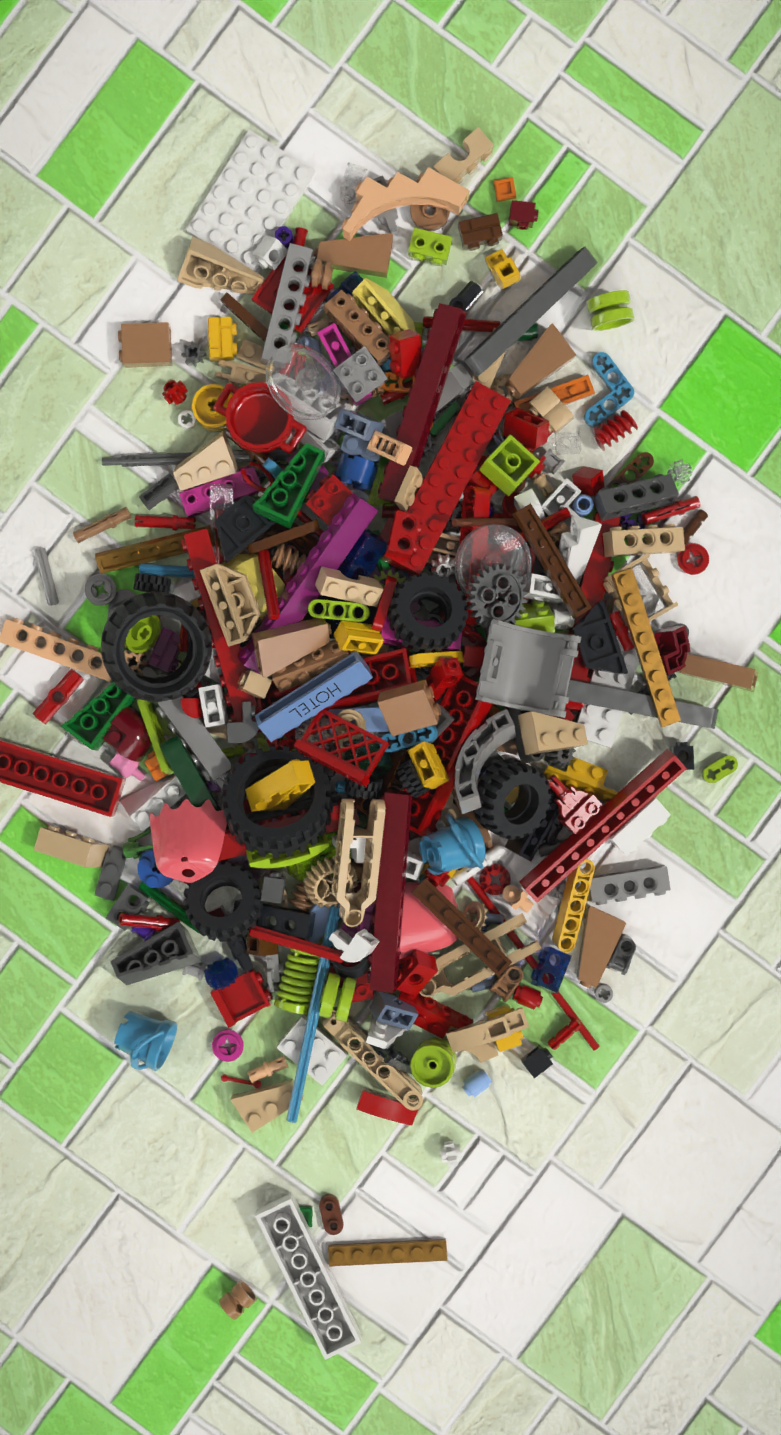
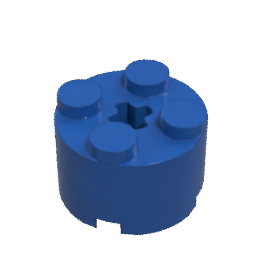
M341 453L335 476L344 485L353 484V488L356 490L370 491L373 487L379 465H375L374 462L355 455L351 459L348 457L349 454Z
M153 849L143 851L137 866L140 879L150 888H161L169 885L174 879L164 876L157 867H154L156 862Z

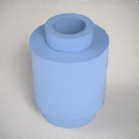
M580 495L573 501L572 510L580 517L587 516L593 509V500L587 495ZM584 504L585 510H581L578 505Z
M483 1069L480 1072L477 1070L463 1081L465 1085L462 1088L469 1097L473 1095L475 1098L490 1087L489 1084L492 1081Z

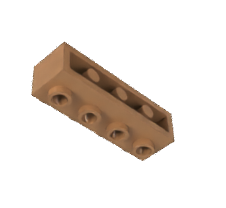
M340 290L324 304V313L359 349L366 346L379 366L383 365L391 357L389 335L386 336L382 332V327L376 321L373 322L369 318L364 308H359L355 304L354 298L349 293L345 294L343 290Z
M335 639L272 674V679L279 692L310 681L353 652L340 650Z

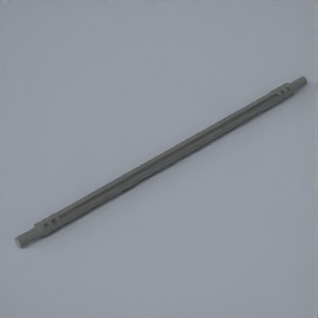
M276 449L266 454L275 461H282L294 453L289 454L282 449ZM244 450L232 451L236 462H254ZM340 451L332 458H340L343 452ZM194 452L122 455L121 457L102 458V465H122V467L178 465Z

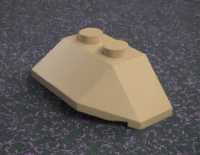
M219 563L200 570L228 647L246 641L261 614L247 575Z

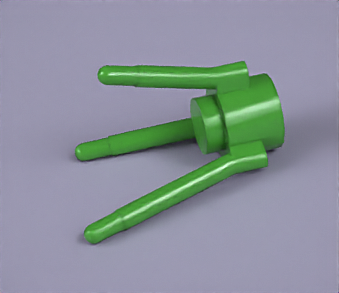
M151 828L135 837L128 838V842L123 843V853L127 859L132 857L134 859L140 858L142 851L153 849V845L142 846L140 842H136L150 834Z

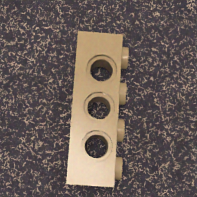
M675 524L663 525V528H658L657 525L645 526L646 529H640V526L628 527V530H622V527L610 528V532L603 533L605 557L645 555L647 553L649 555L685 551L683 527H675ZM625 537H626V539H627V541H628V544H627V545L625 544V541H624V538H625Z

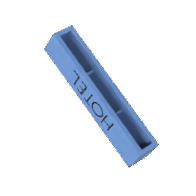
M357 651L353 652L256 714L258 727L271 742L281 738L286 732L300 726L308 718L316 716L318 712L333 705L338 699L349 695L357 687L366 684L373 678L369 666Z

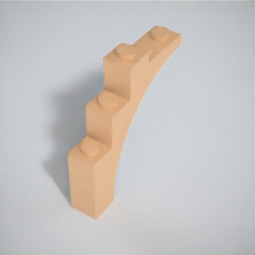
M429 167L425 173L422 172L419 175L417 182L397 172L394 178L390 177L386 187L366 176L363 182L360 181L355 189L357 202L353 206L352 215L350 218H346L342 224L343 238L350 241L357 231L370 219L385 211L401 206L430 205L459 215L469 199L470 190Z

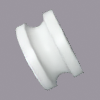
M185 410L178 416V422L184 429L195 427L197 419L193 412ZM188 415H191L190 418L191 420H193L192 423L188 422L187 425L183 424L185 423V421L182 420L183 417H188Z

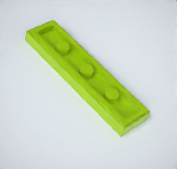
M139 699L137 703L161 771L168 775L174 774L159 744L165 742V738L152 702Z

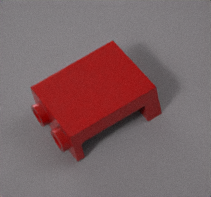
M254 968L212 989L210 992L228 1028L272 1004L273 996L268 991V988L265 990L262 984L264 979L259 971L256 972Z

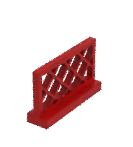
M325 709L318 712L301 740L297 739L294 744L299 753L365 788L370 782V775L389 746V742ZM323 715L329 717L331 724L320 727L319 721ZM345 725L347 733L337 735L335 727ZM332 728L334 737L323 740L321 731ZM319 733L320 741L315 743L307 741L311 734ZM362 734L364 741L353 744L352 735ZM349 737L351 745L340 749L338 740ZM335 741L337 750L326 751L324 744ZM375 742L382 744L379 751L370 753L369 744ZM366 745L368 754L357 757L355 748ZM352 750L354 759L343 760L341 753ZM369 759L370 765L366 771L360 769L358 762Z

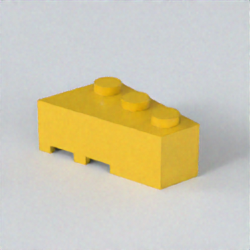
M291 760L288 764L245 789L251 811L286 810L315 783L309 761Z

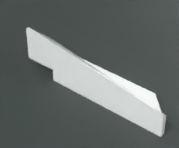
M572 516L570 532L561 534L558 551L578 585H580L602 525L599 522L579 516Z

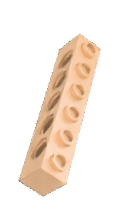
M14 617L12 621L5 620L0 634L1 643L113 682L106 671L103 660L99 668L93 665L96 657L102 659L101 653L98 652V647L87 644V647L79 645L80 641L70 637L68 641L61 639V634L50 631L47 634L42 632V627L31 624V627L23 625V620ZM25 630L28 634L27 639L21 641L19 634ZM40 637L46 639V645L42 648L38 646V639ZM62 643L65 646V651L59 655L56 647ZM78 650H81L84 654L81 661L75 659V653Z

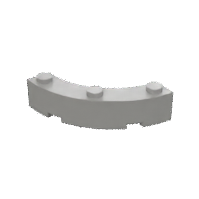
M461 363L449 369L433 422L437 419L436 415L459 396L461 398L466 396L471 391L469 388L475 383ZM403 410L401 412L396 411L380 421L385 423L382 431L383 434L397 439L396 431L402 423Z
M507 709L488 718L486 723L478 730L475 729L459 753L455 767V788L462 814L481 808L477 789L480 771L488 757L499 746L516 737L515 725Z

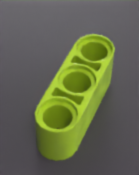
M317 599L311 601L308 607L310 615L316 618L363 622L370 615L369 608L365 604ZM318 603H321L324 608L321 614L315 612V606ZM338 605H341L344 610L341 616L335 614V608ZM361 607L364 611L361 618L355 616V609Z

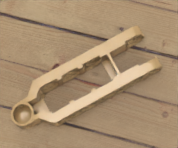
M342 799L331 893L340 903L339 915L349 927L358 926L363 921L365 909L376 900L386 810L383 799L371 800L367 829H354L353 802L355 800ZM353 838H366L361 889L357 893H345L346 883L349 881L347 877L348 863L351 862L349 858L350 844L353 843Z
M523 913L484 933L512 961L509 966L542 949L539 942L535 940L508 955L499 939L501 936L527 923ZM463 944L436 959L438 972L419 993L424 997H431L440 992L454 996L495 973L487 966L456 984L449 983L444 973L445 967L472 953Z
M335 1010L332 1011L331 1017L322 1018L323 1026L335 1037L339 1044L407 1109L414 1111L422 1106L423 1093L421 1086L406 1072L386 1065L383 1061L384 1058L378 1055L366 1043L367 1034L348 1018L347 1022L337 1021ZM358 1039L360 1042L353 1043L351 1042V1040ZM372 1053L374 1056L368 1057L365 1054ZM387 1067L388 1070L383 1071L380 1068ZM416 1095L415 1098H410L409 1096Z

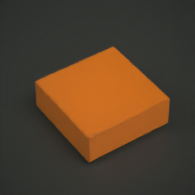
M513 177L493 181L497 202L516 199Z

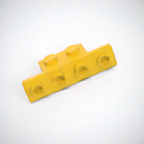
M578 758L570 760V765H567L565 772L551 766H547L543 772L546 779L551 780L549 777L555 774L565 787L572 784L575 789L585 790L604 803H607L618 793L603 786L608 772L607 769Z

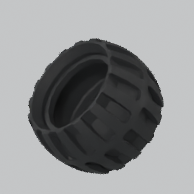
M146 592L127 599L110 615L102 633L101 655L107 673L120 689L137 699L162 702L177 699L198 685L209 667L212 655V640L205 619L191 603L177 595L166 592ZM152 615H166L180 621L187 632L189 646L186 658L177 670L167 676L151 678L139 675L129 668L125 660V639L130 629L141 619Z

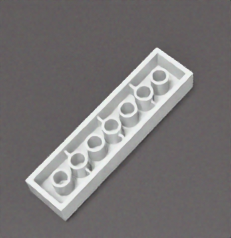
M639 589L647 616L649 617L654 614L659 597ZM613 602V605H612L610 614L613 613V612H615V611H619V610L616 608L614 602ZM621 610L619 612L624 621L625 616ZM617 636L628 673L617 674L592 670L589 684L629 692L639 659L635 648L624 652ZM585 704L578 711L575 722L584 724L587 741L611 748L623 711Z
M293 1193L257 1209L255 1217L324 1359L326 1360L361 1343V1332Z

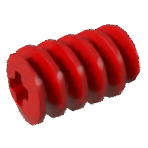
M625 410L620 412V416L615 414L613 416L614 420L609 418L607 424L602 422L600 428H593L595 440L602 451H605V443L609 447L612 446L611 440L618 443V435L624 439L625 431L631 435V427L638 430L636 422Z

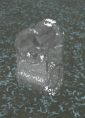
M350 162L347 163L340 186V198L343 203L350 205L356 202L355 189L360 181L363 182L365 180L367 168Z

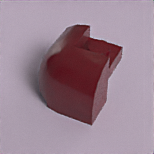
M674 626L653 631L666 675H671L686 666L687 653L691 652L686 626Z
M132 706L124 708L111 722L112 726L103 740L114 747L120 755L129 760L139 762L142 761L152 743L141 713Z

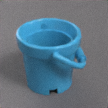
M446 813L449 825L434 833L423 836L422 838L425 840L420 841L419 848L423 863L429 862L431 867L427 869L433 875L464 867H479L480 869L484 867L482 864L485 859L483 836L477 825L468 817L455 819L450 813Z
M129 1011L124 1017L128 1019V1022L121 1023L114 1041V1044H116L115 1048L130 1055L132 1068L137 1070L150 1068L153 1071H158L164 1064L173 1045L177 1032V1023L168 1019L162 1021ZM138 1060L144 1062L145 1064L138 1065Z

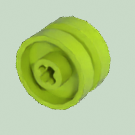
M629 291L608 292L586 301L588 313L594 314L590 319L593 331L618 328L635 320L633 309L627 307L631 303Z
M152 615L138 621L130 629L125 639L124 647L134 653H143L149 650L156 643L161 631L159 618L156 615Z
M329 972L327 984H324L320 1000L322 1004L319 1016L329 1018L332 1015L333 1007H337L336 1020L347 1022L357 979L346 977L342 988H338L340 982L339 974Z
M434 1037L424 1040L419 1044L412 1056L410 1065L412 1075L417 1082L425 1087L436 1088L443 1086L450 1080L456 1068V1052L452 1053L449 1042L444 1039Z

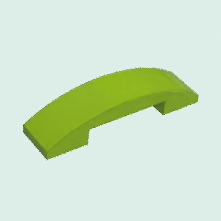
M326 833L323 836H317L318 842L314 846L309 843L306 845V851L302 853L300 850L293 851V856L287 857L286 853L279 854V858H273L270 853H266V856L263 857L259 856L256 849L253 852L246 850L250 867L279 868L306 861L329 847Z

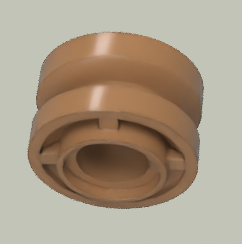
M316 259L312 267L311 287L317 288L321 284L322 289H328L333 274L331 261L323 264L321 259Z

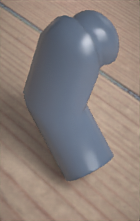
M302 336L299 339L300 346L312 352L314 361L323 360L320 342L310 336Z
M486 913L485 915L488 917L485 919L486 926H482L481 932H485L492 923L502 924L504 916Z
M495 974L472 986V993L489 989L495 980Z

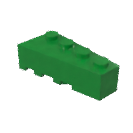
M306 443L289 462L284 471H281L272 485L264 491L260 499L253 504L254 512L290 529L325 460V451Z
M113 682L99 696L93 698L87 706L75 713L69 721L62 724L61 727L91 750L98 751L105 742L103 738L112 726L111 722L124 708L131 706L137 698L127 694Z

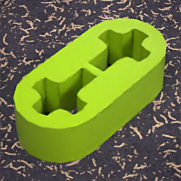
M730 755L719 758L702 770V778L708 783L718 782L737 769V759ZM726 759L728 761H733V763L731 764V769L727 767L721 769V767L726 764ZM709 769L711 771L719 770V772L714 774V779L707 778L706 775L709 774Z

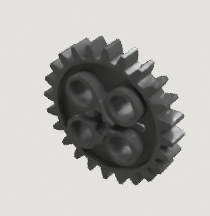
M492 563L491 566L485 565V571L478 570L480 576H472L475 582L468 583L472 587L471 590L466 591V593L470 594L466 601L471 602L467 609L473 610L470 616L476 618V623H480L482 627H488V629L492 619L515 624L514 617L521 618L519 610L525 611L522 603H527V600L523 599V596L528 594V592L523 591V588L527 585L520 583L523 577L517 576L519 571L513 570L512 566H506V564L499 563L498 565ZM484 591H486L485 598H483Z

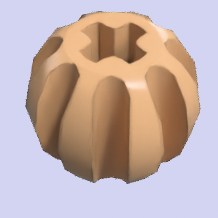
M126 649L124 655L127 665L135 672L138 671L139 675H142V667H148V661H143L147 655L145 652L140 654L129 653ZM131 659L138 662L136 666L130 663Z

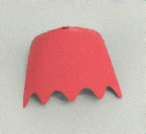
M185 799L177 809H171L165 803L159 816H154L153 813H150L153 851L159 871L166 877L188 883L200 880L211 873L218 863L227 827L224 810L216 811L209 799L201 807H195L188 799ZM187 857L188 861L182 862L181 858ZM191 869L195 872V875L186 877L182 875V871Z
M405 882L400 943L401 953L399 959L410 956L415 949L429 953L445 948L458 939L412 893L420 883ZM438 885L436 888L458 909L452 888L447 885L443 887Z

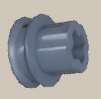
M498 429V432L493 434V438L486 448L490 455L507 438L503 435L501 429Z

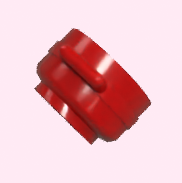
M264 382L249 383L241 388L232 383H227L213 406L216 412L226 417V426L232 439L243 449L254 453H270L280 448L292 454L307 430L305 425L294 420L293 408L287 396L276 386ZM232 392L233 395L229 399L227 408H225L223 405L227 400L229 394ZM294 428L297 430V432L295 433L290 444L286 443V441L290 437L292 429Z

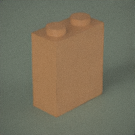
M169 322L121 324V330H118V341L122 342V350H119V361L122 362L125 368L172 366V340Z
M426 680L380 692L377 703L392 736L438 724L439 715H441L440 706L438 703L435 704L433 699V689L431 686L428 687Z

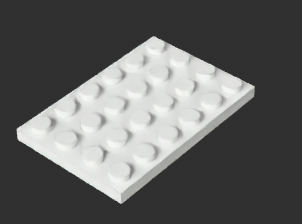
M248 130L186 231L194 237L214 245L255 271L259 265L256 262L258 259L252 253L265 235L275 238V231L279 227L284 226L316 175V171L256 133Z

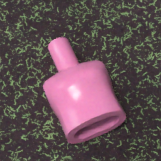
M119 753L109 763L124 778L133 775L139 781H142L146 776L137 769L139 762L129 760Z

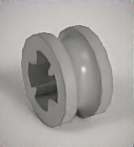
M603 983L595 988L594 993L598 1001L607 1003L613 998V991L609 985ZM603 988L605 991H609V994H606V998L599 996L600 990Z

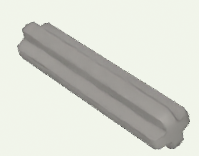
M37 548L34 550L47 604L49 606L56 605L59 601L46 549Z

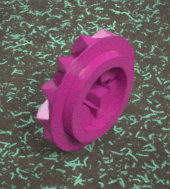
M234 1030L221 1031L213 1039V1053L222 1061H234L243 1052L244 1042L241 1035ZM227 1038L230 1043L236 1044L231 1047L230 1053L226 1047H220L226 1043Z

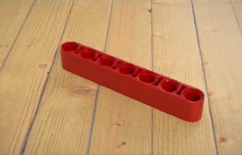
M470 485L465 488L462 518H489L491 495L487 487ZM488 526L461 527L456 584L458 585L457 590H462L465 595L463 600L470 597V594L466 593V591L472 589L468 583L475 582L472 576H480L478 570H484ZM466 609L468 611L466 625H476V618L470 616L473 610Z

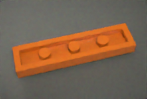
M589 375L550 388L565 405L595 394ZM539 393L515 401V408L518 407L531 413L529 411L531 408L529 402Z

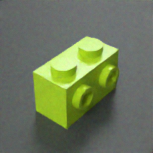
M414 228L408 256H411V259L415 261H431L430 263L435 266L447 265L453 237Z

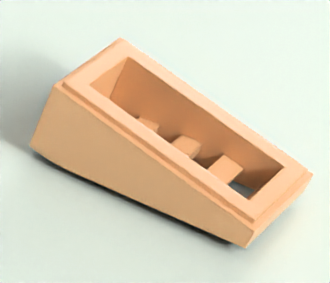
M376 430L367 446V449L403 466L406 464L412 451L411 446ZM383 438L382 441H381V443H380L379 448L376 449V447H377V445H378L380 439Z

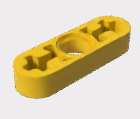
M451 651L409 656L410 667H433L439 658H458L459 664L464 662L463 652Z

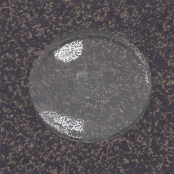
M301 344L285 345L279 348L267 363L266 382L270 393L285 411L297 418L304 420L322 419L336 408L341 396V385L338 376L333 371L334 367L321 353L311 347Z
M488 524L474 529L463 539L456 553L454 567L457 582L465 595L470 597V594L466 593V591L472 589L468 583L475 582L472 576H480L478 570L485 571V565L491 566L492 563L512 566L513 570L519 571L517 576L523 577L520 583L527 584L531 573V554L526 541L517 531L504 525ZM486 591L483 593V598L486 596Z

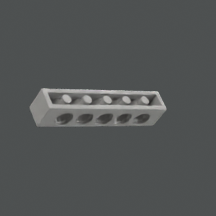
M289 244L261 357V363L283 369H285L286 363L290 364L292 352L289 349L291 344H295L297 333L294 332L295 325L299 326L302 314L299 313L300 306L304 307L306 295L303 292L305 287H309L311 276L308 275L309 268L313 267L316 259L311 248ZM296 265H300L304 270L296 272L293 268ZM292 284H296L299 287V289L297 291H291L288 287ZM291 303L294 305V309L286 310L284 305ZM282 322H286L290 327L283 330L279 325ZM278 341H282L285 344V347L282 349H278L274 346V344Z

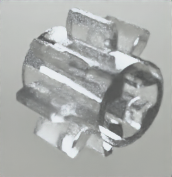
M681 459L670 464L671 468L668 469L667 475H672L674 482H677V486L690 481L689 477L692 476V467L689 463H683Z

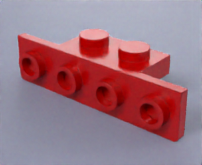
M401 991L398 999L415 1007L419 1015L414 1021V1025L442 1039L451 1026L459 1029L474 1022L468 1016L451 1009L449 1006L431 997H424L420 993L417 996H413Z

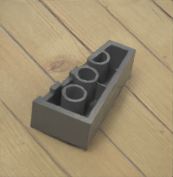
M177 922L110 962L117 978L125 985H130L200 963L202 960L189 931L180 922Z

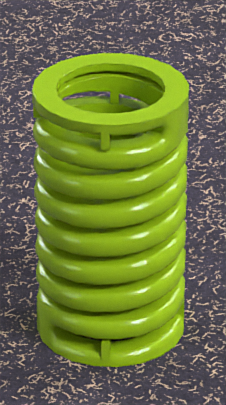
M290 948L289 950L295 954L290 953L287 956L291 961H286L285 966L288 968L283 970L285 975L281 977V981L285 983L279 984V988L282 990L277 991L279 999L275 1000L274 1005L292 1013L306 1015L310 1008L320 957ZM289 999V1000L297 1001V1002H300V1003H293V1002H289V1001H286V1000Z

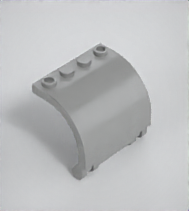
M492 619L488 631L487 645L484 650L483 665L480 670L479 685L476 690V700L565 718L566 711L564 710L569 701V697L566 696L574 657L578 656L577 646L581 642V637L530 629Z

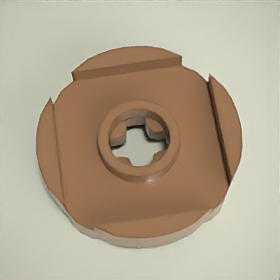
M411 205V218L417 228L436 231L446 225L450 211L431 206L436 212H433V215L425 213V210L430 205Z

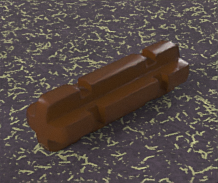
M699 509L695 514L696 517H693L683 529L684 544H687L691 539L690 536L693 537L700 528L701 522L708 518V514L704 510Z

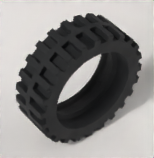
M270 746L269 751L263 752L261 748L256 750V755L252 757L249 754L244 756V762L242 764L237 762L233 766L235 772L233 774L229 772L226 776L228 785L223 784L222 791L224 796L221 797L225 818L232 836H236V840L240 845L245 843L248 851L253 852L256 849L259 856L263 857L266 856V853L272 854L273 858H279V854L284 853L287 854V857L293 856V851L300 850L301 853L306 851V845L309 843L314 846L318 842L317 836H323L326 833L325 824L330 825L331 813H333L329 779L327 773L323 772V766L320 763L315 764L314 760L303 756L297 750L292 752L288 746H283V750H276L275 746ZM291 760L309 761L315 783L309 788L312 795L311 807L301 819L288 826L278 828L263 827L248 819L244 811V799L247 795L245 789L288 764Z

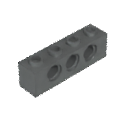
M658 474L651 479L645 480V478H642L631 484L622 483L615 488H602L598 491L593 501L601 521L673 504L679 493L671 474Z

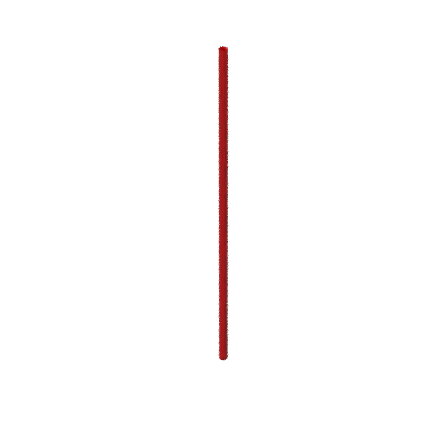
M435 826L433 832L438 831V829L436 828V826ZM472 876L466 881L489 912L501 914L475 878ZM514 931L507 933V936L517 949L525 947ZM532 955L526 957L525 960L569 1019L573 1020L576 1018L581 1023V1028L578 1031L593 1051L600 1047L534 957Z

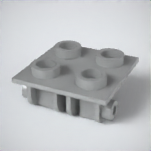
M366 346L362 347L333 370L356 403L375 388L382 386L388 379Z

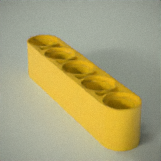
M588 858L584 861L586 865L583 869H580V864L567 877L552 941L564 953L571 952L575 947L595 866ZM581 881L580 886L575 888V885ZM576 900V904L570 907L571 903ZM571 919V923L566 926V922ZM567 938L566 942L561 944V941Z

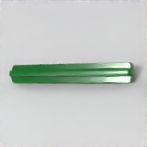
M143 881L140 883L138 888L199 933L191 924L183 907L158 888H150Z

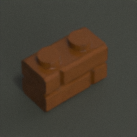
M498 213L458 222L463 249L468 248L469 251L479 249L480 245L494 246L502 240L503 234Z

